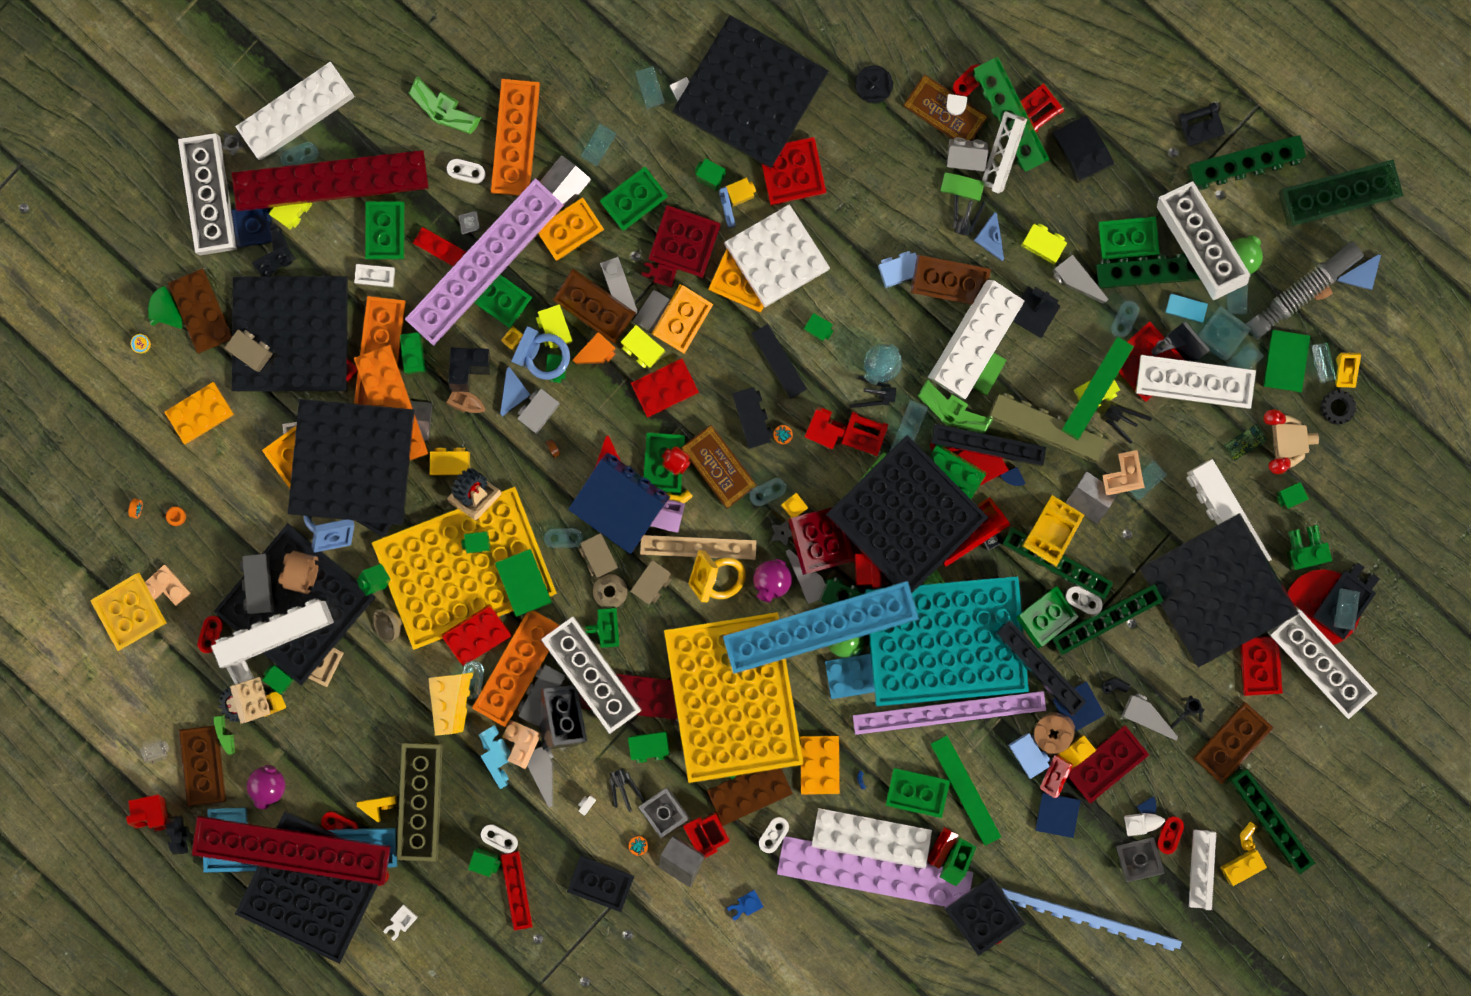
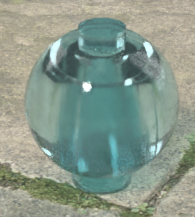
M893 344L873 346L864 358L865 379L873 385H877L879 381L889 382L895 379L902 368V358L899 349Z

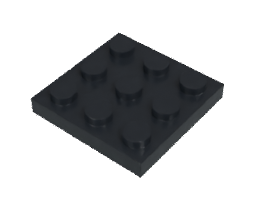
M992 875L944 908L978 956L1026 924V921Z

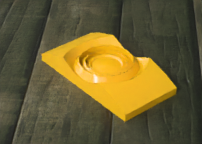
M1052 495L1023 546L1057 566L1085 515Z

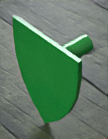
M165 286L157 289L152 294L148 303V319H150V324L155 326L158 322L182 329L181 314L172 294Z

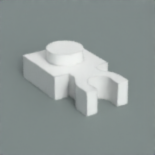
M403 904L390 919L394 924L386 927L383 932L386 934L390 929L394 930L395 935L391 939L395 941L399 936V931L402 929L406 932L418 916Z

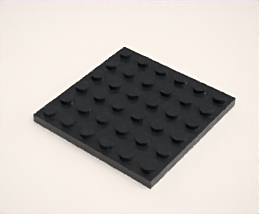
M729 15L673 108L672 113L772 169L828 75L829 70Z
M233 277L232 337L237 330L243 332L247 330L255 336L253 339L256 342L262 341L270 347L269 351L273 354L260 372L255 371L232 354V391L347 392L348 277Z
M299 399L288 514L404 525L415 410Z
M908 435L826 514L894 585L908 582L911 593L988 518Z
M1240 513L1140 567L1148 584H1155L1163 599V602L1160 603L1197 667L1214 660L1299 614Z
M287 523L262 553L269 554L274 612L247 613L243 603L244 599H246V591L242 589V580H245L244 576L213 612L236 631L242 629L251 630L252 625L261 621L268 623L270 622V617L278 614L287 615V610L294 607H306L305 603L313 599L326 601L334 623L263 652L266 657L302 686L374 601L376 596L374 594L366 596L363 590L359 588L355 578L324 552L314 553L312 542ZM293 551L318 557V561L315 560V565H318L317 577L314 585L309 586L307 589L310 590L308 594L285 589L283 584L279 583L280 574L284 572V558L287 553L291 554Z
M287 810L284 811L276 827L343 838ZM258 866L235 915L340 964L378 884Z

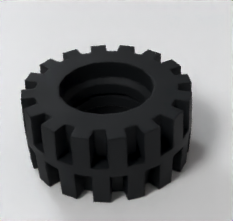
M1344 390L1329 392L1320 403L1321 415L1330 424L1340 425L1349 422L1357 410L1354 397ZM1336 399L1342 400L1346 405V410L1342 415H1335L1331 411V403Z

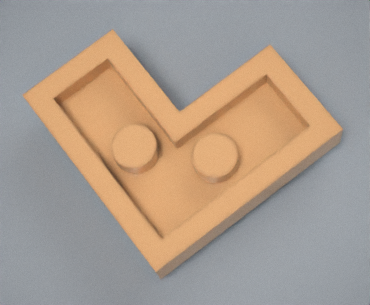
M1137 450L1118 454L1121 472L1103 475L1106 495L1145 488Z
M163 565L145 581L154 600L164 592L175 606L179 605L191 594L167 565Z
M510 720L502 736L515 743L508 761L526 769L541 733Z

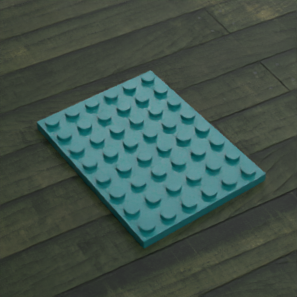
M1018 576L920 585L912 593L919 617L918 620L869 634L876 706L1029 692L1027 668L995 635L996 631L1007 620H1010L1023 633V627L1016 619L1022 613ZM880 589L865 590V594L870 593V592H874V591H877V590H880Z

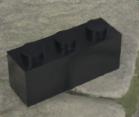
M755 387L732 393L748 448L753 449L771 443L770 439L774 437L771 427H766L765 420H768L765 408L761 409L759 402L762 401L760 391H756Z

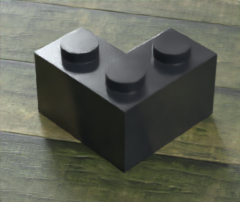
M451 347L448 380L450 392H469L471 374L490 375L491 356L489 349Z

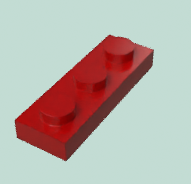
M424 227L421 228L413 242L414 245L453 267L467 253Z

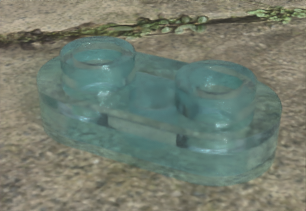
M311 142L300 144L283 152L281 163L283 166L313 162L318 157V148ZM307 148L311 149V153L309 155L305 154V150ZM289 156H293L292 162L287 161Z
M1126 301L1120 306L1111 325V331L1114 336L1123 338L1130 333L1139 314V307L1135 302ZM1130 308L1132 310V313L1127 314L1125 312V309ZM1118 325H1122L1124 327V330L1122 332L1118 331Z
M774 478L754 488L750 493V500L756 506H763L784 495L786 484L783 480ZM775 484L780 486V490L778 492H775L773 490V486ZM757 493H761L763 495L762 500L756 499Z
M575 528L550 529L545 533L544 541L551 548H575L582 543L583 535ZM572 534H575L577 536V540L575 542H572L570 540V536ZM552 535H556L558 537V540L556 542L551 541Z
M471 661L466 663L463 668V674L473 673L469 684L470 695L467 697L468 700L479 697L484 673L481 663Z

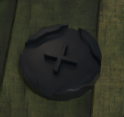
M872 65L865 67L856 78V92L867 103H881L889 98L893 90L892 76L881 66Z

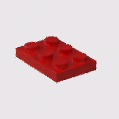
M683 358L631 383L647 418L699 393Z
M491 604L442 634V638L462 666H465L511 637L510 631Z

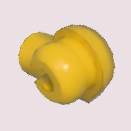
M688 490L679 496L673 495L671 492L666 493L670 496L669 500L686 503L693 497Z
M1251 821L1240 833L1241 846L1248 851H1252L1255 848L1252 834L1258 828Z

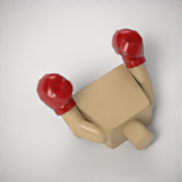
M1277 409L1265 412L1263 420L1265 424L1272 425L1275 459L1268 463V468L1273 474H1283L1305 458V453H1309V445L1319 444L1318 433H1307V426L1302 425L1301 421L1285 415Z

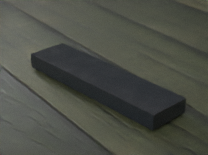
M766 324L751 333L789 398L792 399L806 391L807 388L770 326Z

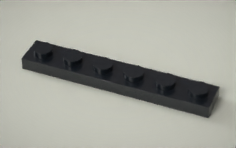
M939 424L934 425L931 444L1041 467L1044 465L1046 447Z
M1007 620L996 631L995 635L1071 715H1075L1087 702L1010 620Z

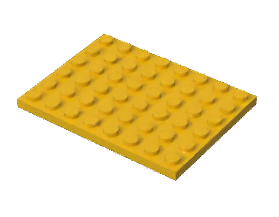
M516 487L502 491V494L476 521L461 510L456 509L372 542L379 563L383 565L391 579L388 586L413 650L443 639L442 634L489 604H491L498 616L514 611L495 563L526 550H532L550 597L557 594ZM489 532L491 551L466 554V550H462L461 539H464V534Z
M778 612L664 630L688 783L803 765L786 659L733 674L723 636L779 620Z

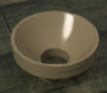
M603 575L596 580L593 586V597L603 608H617L626 600L627 585L617 575ZM613 586L615 588V595L613 597L605 596V587Z
M387 608L378 609L373 614V625L379 638L386 643L396 640L402 625L400 617Z

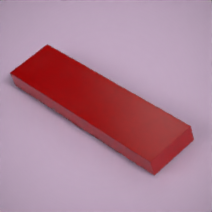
M520 851L500 854L513 930L532 928L533 923Z

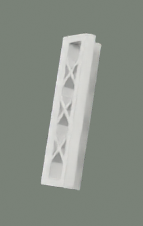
M1007 111L1004 112L982 179L985 182L984 185L991 187L992 191L996 193L1004 191L1027 118ZM1008 117L1015 119L1013 128L1010 131L1006 125ZM1008 135L1007 146L1003 149L1000 143L1001 137ZM1002 153L1001 164L997 167L994 161L995 155ZM996 171L995 182L987 181L989 173Z
M1193 830L1189 907L1212 910L1216 832Z

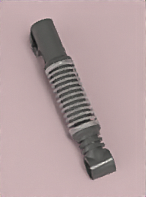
M1350 241L1328 261L1321 262L1317 265L1318 268L1314 267L1315 271L1311 269L1312 273L1308 272V276L1304 275L1305 279L1301 278V282L1297 280L1298 284L1294 283V287L1290 286V290L1287 288V292L1283 291L1284 294H1280L1282 299L1276 296L1271 301L1270 308H1265L1266 312L1263 310L1262 315L1259 313L1249 320L1245 327L1256 340L1271 329V325L1274 327L1275 322L1279 323V319L1290 318L1291 314L1294 315L1293 310L1297 312V308L1301 309L1300 306H1304V303L1308 304L1307 300L1311 301L1310 297L1315 298L1314 294L1318 296V292H1322L1321 289L1325 290V287L1329 286L1328 284L1332 285L1337 280V276L1364 257V254L1353 241Z

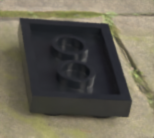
M581 855L567 892L621 912L635 875Z

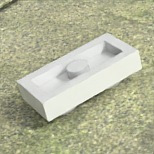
M356 264L354 283L393 287L395 268Z

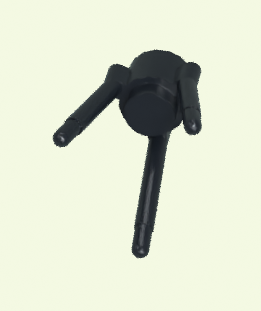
M955 195L954 233L969 236L970 232L973 233L974 226L986 202H982L971 223V220L968 219L973 201L970 200L965 218H960L958 221L959 197Z
M859 375L858 379L883 387L880 390L867 388L863 390L864 392L879 394V399L882 400L851 404L850 408L889 405V402L894 403L896 387H891V384H884Z
M1111 403L1104 414V417L1107 418L1106 422L1132 444L1133 441L1115 422L1118 423L1122 419L1134 427L1138 426L1137 423L1123 416V412L1149 421L1152 418Z
M1191 695L1189 697H1182L1181 701H1187L1184 705V712L1170 725L1171 729L1187 715L1195 716L1199 713V722H1203V712L1205 710L1202 708L1201 702Z
M621 769L610 773L611 779L609 781L615 808L618 807L616 787H620L627 810L632 812L623 786L627 784V781L643 803L645 802L641 792L631 779L629 772L625 773V770Z

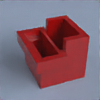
M818 406L805 434V438L833 449L838 436H843L847 426L830 419L832 411Z
M855 554L856 587H872V589L887 587L886 576L864 554Z
M158 794L128 801L131 815L126 816L128 825L135 829L148 826V828H154L155 832L166 830L169 817L164 797Z
M716 812L703 819L698 817L683 825L694 848L704 854L705 858L718 852L717 848L730 842V838Z

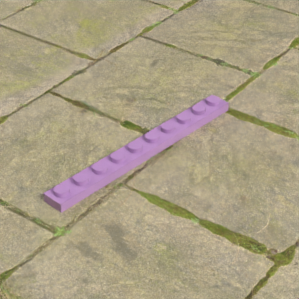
M1044 691L858 714L853 715L855 735L1046 711Z

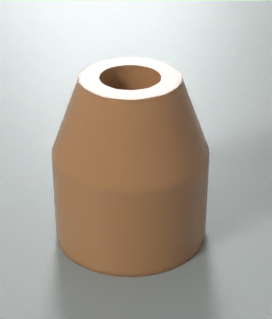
M1328 286L1325 287V290L1321 289L1322 292H1318V296L1315 294L1314 296L1316 300L1325 299L1332 295L1333 292Z

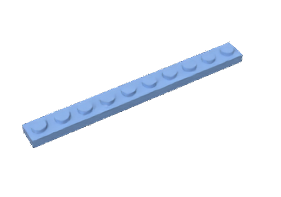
M1002 888L1007 897L1015 901V905L1026 907L1027 904L1034 906L1033 910L1041 913L1047 910L1052 912V916L1063 918V915L1071 917L1070 921L1081 924L1082 921L1089 923L1088 926L1100 929V926L1108 928L1107 932L1118 935L1119 932L1126 933L1125 937L1137 940V937L1145 939L1144 942L1147 944L1155 945L1157 942L1163 944L1162 948L1174 951V948L1180 949L1182 941L1176 938Z

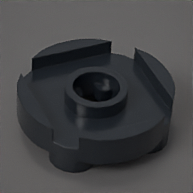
M182 815L173 816L167 820L166 834L171 837V842H168L169 849L173 855L188 853L187 838L190 836L189 827L184 826Z

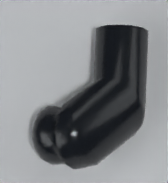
M1113 677L1104 681L1101 688L1105 694H1110L1111 691L1116 689L1127 693L1130 684Z

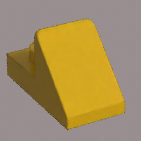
M1340 353L1336 357L1338 366L1335 381L1336 387L1356 388L1361 353Z
M397 795L358 801L356 804L367 815L377 822H381L379 807L382 806V810L394 808L393 805L397 804L398 800Z

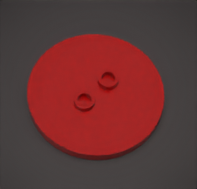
M1325 569L1309 571L1299 576L1290 585L1287 594L1293 604L1306 615L1332 645L1340 643L1343 640L1311 616L1341 574ZM1360 618L1357 620V622L1355 623V625L1353 626V628L1350 630V632L1348 633V635L1346 636V638L1349 637V636L1353 633V631L1355 630V628H1356L1357 625H1358V622H1359Z

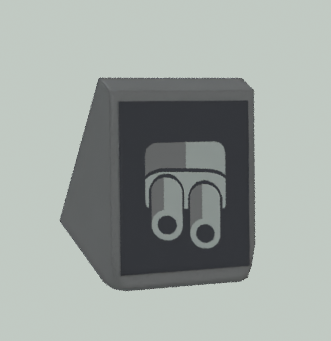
M477 211L459 215L462 235L481 231Z
M997 533L983 542L986 550L989 551L1000 545L1003 539L1000 533Z

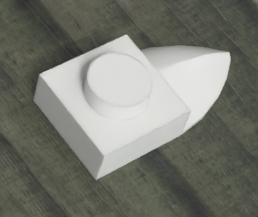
M1151 813L1125 815L1124 817L1128 836L1147 834V832L1159 828L1165 822L1164 818Z

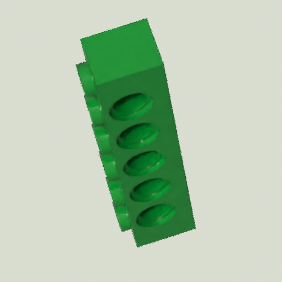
M999 57L993 58L974 68L975 79L979 84L981 83L984 89L983 95L987 101H990L992 113L996 118L998 117L1000 123L1004 112L1008 110L1013 114L1027 118L1016 152L1019 167L1026 172L1048 161L1049 158ZM990 76L996 78L997 82L995 86L990 84ZM999 93L1005 96L1004 103L998 100ZM1007 119L1006 125L1009 131L1012 130L1015 119ZM1024 145H1028L1031 148L1030 154L1024 152Z

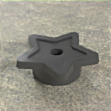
M239 132L234 135L224 133L225 140L221 145L222 149L229 150L232 156H235L238 149L245 148V144L240 141L241 134Z
M785 521L782 525L773 524L772 528L775 533L771 540H780L786 546L788 538L792 537L788 521Z

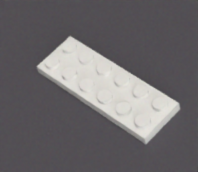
M1141 355L1136 394L1251 409L1256 370Z
M818 808L811 847L925 869L932 830Z

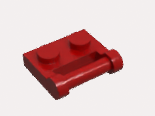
M1044 83L1021 100L1029 119L1049 103L1053 106L1051 110L1034 123L1030 119L1036 132L1055 115H1060L1064 112L1063 107Z
M852 411L841 444L878 456L889 424L884 422L881 424L859 416L858 413ZM856 422L878 430L880 433L879 436H876L853 426Z

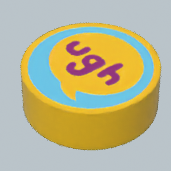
M137 334L131 339L130 345L133 351L143 354L150 349L151 341L147 336Z

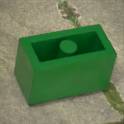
M705 158L703 162L700 161L695 169L696 181L717 191L726 175V169Z
M421 334L400 335L404 373L407 375L425 373Z
M667 731L628 737L631 761L635 760L636 763L647 762V758L655 757V761L666 759V755H670Z
M959 838L949 851L940 878L957 886L966 876L976 846Z
M477 848L473 853L468 870L490 877L493 873L496 874L501 863L498 860L499 855Z

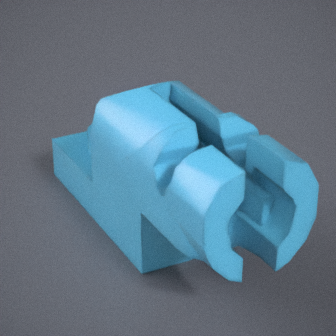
M494 725L479 734L484 750L487 749L488 751L481 755V758L499 788L502 789L508 785L507 780L509 778L504 770L500 771L499 767L509 762L508 759L511 752L503 739L494 740L495 736L499 734Z

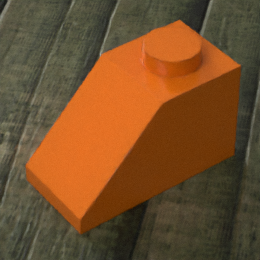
M598 332L572 361L575 364L609 362L615 356L614 351L616 348Z

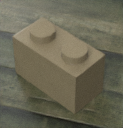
M237 330L225 349L255 371L260 372L273 354L269 351L270 347L262 341L256 342L253 339L255 336L249 331Z
M601 533L580 543L582 547L579 548L583 559H588L590 565L587 567L592 576L596 575L599 578L618 568Z
M652 560L630 592L649 605L651 602L655 604L661 596L659 591L662 586L666 588L671 582L672 578L670 575L672 573Z

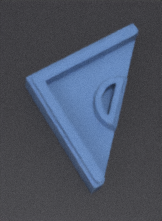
M727 187L719 190V195L727 226L729 228L735 227Z
M994 212L974 242L1000 261H1003L1004 256L997 213Z
M1381 255L1371 258L1337 278V282L1372 290Z
M510 367L506 371L500 413L502 416L531 396Z

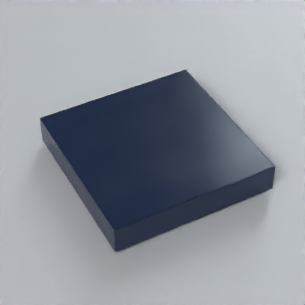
M270 208L244 211L231 210L237 248L272 243L270 226L273 222L272 216L269 215L271 212Z
M1087 681L1074 687L1087 701L1075 715H1071L1055 698L1053 699L1059 713L1071 718L1075 726V732L1105 715Z
M1042 793L1035 831L1074 838L1081 800L1063 796L1053 798L1047 793Z

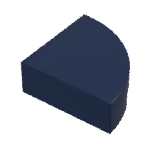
M1018 467L1000 475L1002 480L1010 485L1021 486L1026 484Z
M1154 796L1136 806L1141 814L1156 813Z

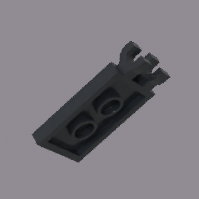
M1354 563L1349 572L1346 570L1342 572L1311 616L1341 640L1346 638L1376 595V592L1372 589L1380 580L1375 574L1369 575L1365 582L1358 578L1365 568L1360 563Z

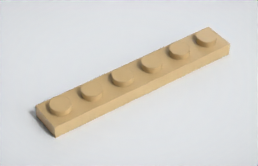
M644 535L641 539L640 555L697 557L698 550H703L711 558L728 557L755 560L756 540Z

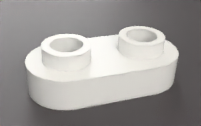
M453 159L447 165V172L454 179L477 184L485 178V171L479 164ZM456 166H459L461 168L460 172L458 173L454 172V168ZM478 171L479 176L473 177L472 173Z
M1071 587L1067 590L1065 597L1070 605L1091 615L1098 614L1102 610L1103 604L1099 597L1080 587ZM1074 592L1078 594V599L1076 600L1072 599ZM1091 601L1095 603V607L1093 609L1089 607V603Z
M776 817L770 822L759 840V846L763 852L772 853L778 848L789 830L786 819ZM777 823H781L783 825V828L781 830H777L775 828ZM767 839L772 840L771 846L765 845Z
M487 825L481 831L482 840L502 852L511 853L518 846V840L515 835L496 825ZM490 830L495 833V836L492 838L488 836V831ZM510 839L512 845L506 846L505 840Z

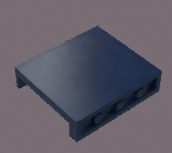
M607 452L568 510L631 554L663 506L670 499V496L664 490L651 484L647 478L637 474L633 468L623 464L616 456Z

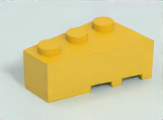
M473 673L428 678L435 736L463 732L467 713L466 702L467 697L470 695L469 684Z

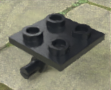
M276 224L270 226L273 252L252 262L253 266L262 276L272 275L277 269L287 267L297 259L284 238L282 228Z
M1028 286L1021 297L1024 303L1012 322L1042 338L1061 305L1057 304L1059 300L1049 295L1050 292L1048 291L1044 292L1037 287L1032 289Z
M1185 321L1166 335L1163 340L1158 341L1155 347L1151 349L1153 355L1175 349L1185 361L1196 362L1210 351L1204 341L1197 336Z

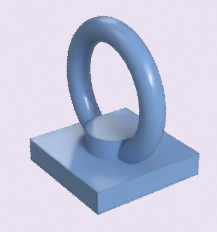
M527 326L511 362L525 368L527 367L537 378L549 380L560 376L566 370L570 360V352L564 340L557 335L542 334ZM553 342L561 349V364L551 372L537 369L532 361L538 353L539 343Z
M303 516L306 526L314 533L312 541L314 553L351 545L354 531L353 520L342 519V521L315 525L311 516Z

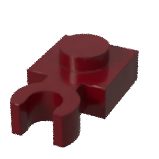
M645 263V266L649 267L651 271L648 274L642 272L643 277L650 278L653 276L655 277L653 283L672 288L677 269L659 264L656 269L651 263Z

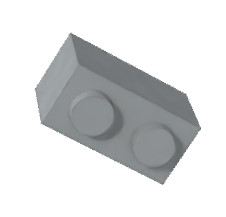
M959 137L950 139L947 167L985 171L988 143L982 140L967 141Z
M542 389L539 392L535 390L529 398L531 400L527 407L524 405L518 412V420L536 434L560 405L558 401Z

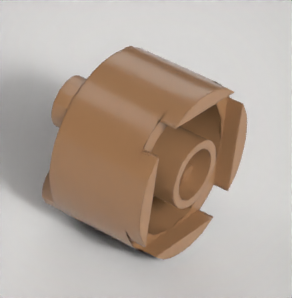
M293 551L291 554L287 553L284 558V572L280 574L279 583L283 584L285 589L308 594L310 590L307 589L309 586L314 585L317 577L318 565H315V560L318 561V557Z
M1059 712L1045 714L1039 720L1034 730L1036 743L1049 754L1060 753L1066 750L1075 735V726L1071 718ZM1052 729H1053L1054 731H1057V730L1059 731V733L1057 734V736H1056L1055 734H1054V735L1051 734Z

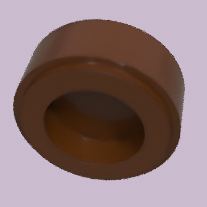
M552 439L547 440L545 445L552 457L560 456V451Z

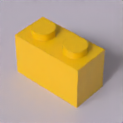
M435 448V452H430V475H462V471H467L470 468V452L465 451V448H454V451H446V448Z
M1254 849L1224 864L1220 868L1228 883L1235 886L1267 867L1258 850Z

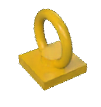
M698 550L688 585L701 602H708L709 597L727 599L734 596L743 587L746 572L744 566L734 558L727 557L713 561L706 551ZM724 565L735 567L738 571V579L735 585L723 592L713 590L719 567Z

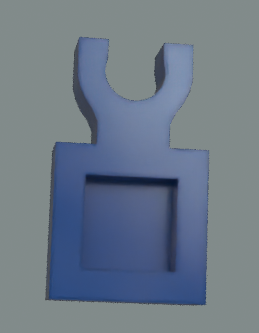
M752 890L738 898L739 904L730 905L727 909L728 911L732 909L738 911L737 915L732 917L735 921L743 912L748 916L764 906L756 891Z

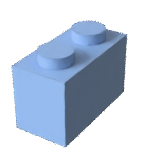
M910 251L899 254L900 258L893 260L892 257L881 260L882 264H879L878 268L885 288L913 279L917 259L916 253L911 254Z
M1026 733L1008 745L1028 778L1031 779L1050 767L1048 764L1050 759L1045 751L1041 752L1039 750L1034 735L1031 736L1029 733Z

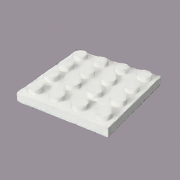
M790 204L724 243L764 307L769 306L830 269Z

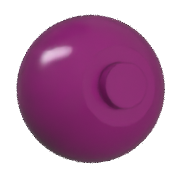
M775 559V561L769 560L757 567L753 576L754 586L759 591L757 598L770 603L772 598H779L788 592L792 577L789 569L785 566V562L779 559Z
M272 765L257 768L250 774L247 780V792L250 798L254 800V806L260 809H268L270 804L280 800L285 792V779L281 772Z

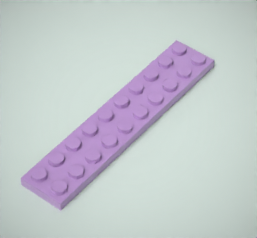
M535 178L405 320L434 346L559 212L564 204Z
M785 836L783 839L777 870L778 875L945 907L970 890L973 872L967 871L966 876L961 882L954 886L940 878L944 866H941L939 869L932 864L926 863V868L922 869L811 847L812 841Z

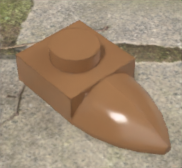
M452 392L447 401V405L463 413L465 411L470 413L485 412L482 402L469 392Z

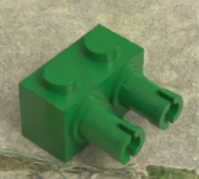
M1318 525L1306 527L1310 544L1307 547L1302 544L1300 529L1287 532L1292 547L1290 551H1286L1290 570L1332 561L1328 542L1324 543V541H1321Z

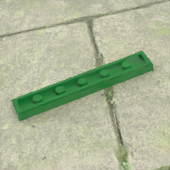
M1117 336L1062 428V432L1077 441L1079 440L1132 351L1133 345Z
M948 735L930 743L984 846L1001 838L995 823Z

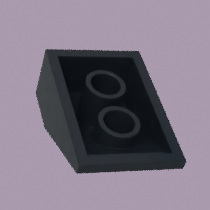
M1087 115L1052 132L1077 183L1114 165L1106 145Z
M575 685L541 689L540 736L543 750L578 746L587 742L579 694Z

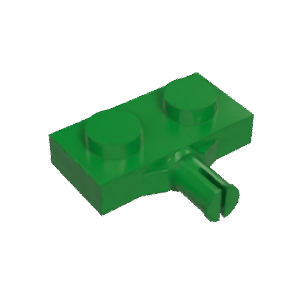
M617 608L597 609V625H585V629H593L585 630L586 634L597 633L600 638V648L620 646Z

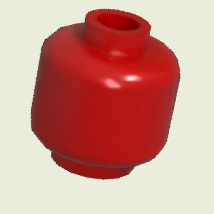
M677 446L671 450L667 448L661 456L664 459L662 466L674 475L683 474L691 463L689 461V454Z

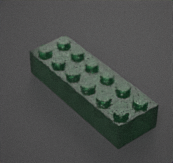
M1394 159L1283 188L1278 192L1288 229L1398 200L1404 196Z

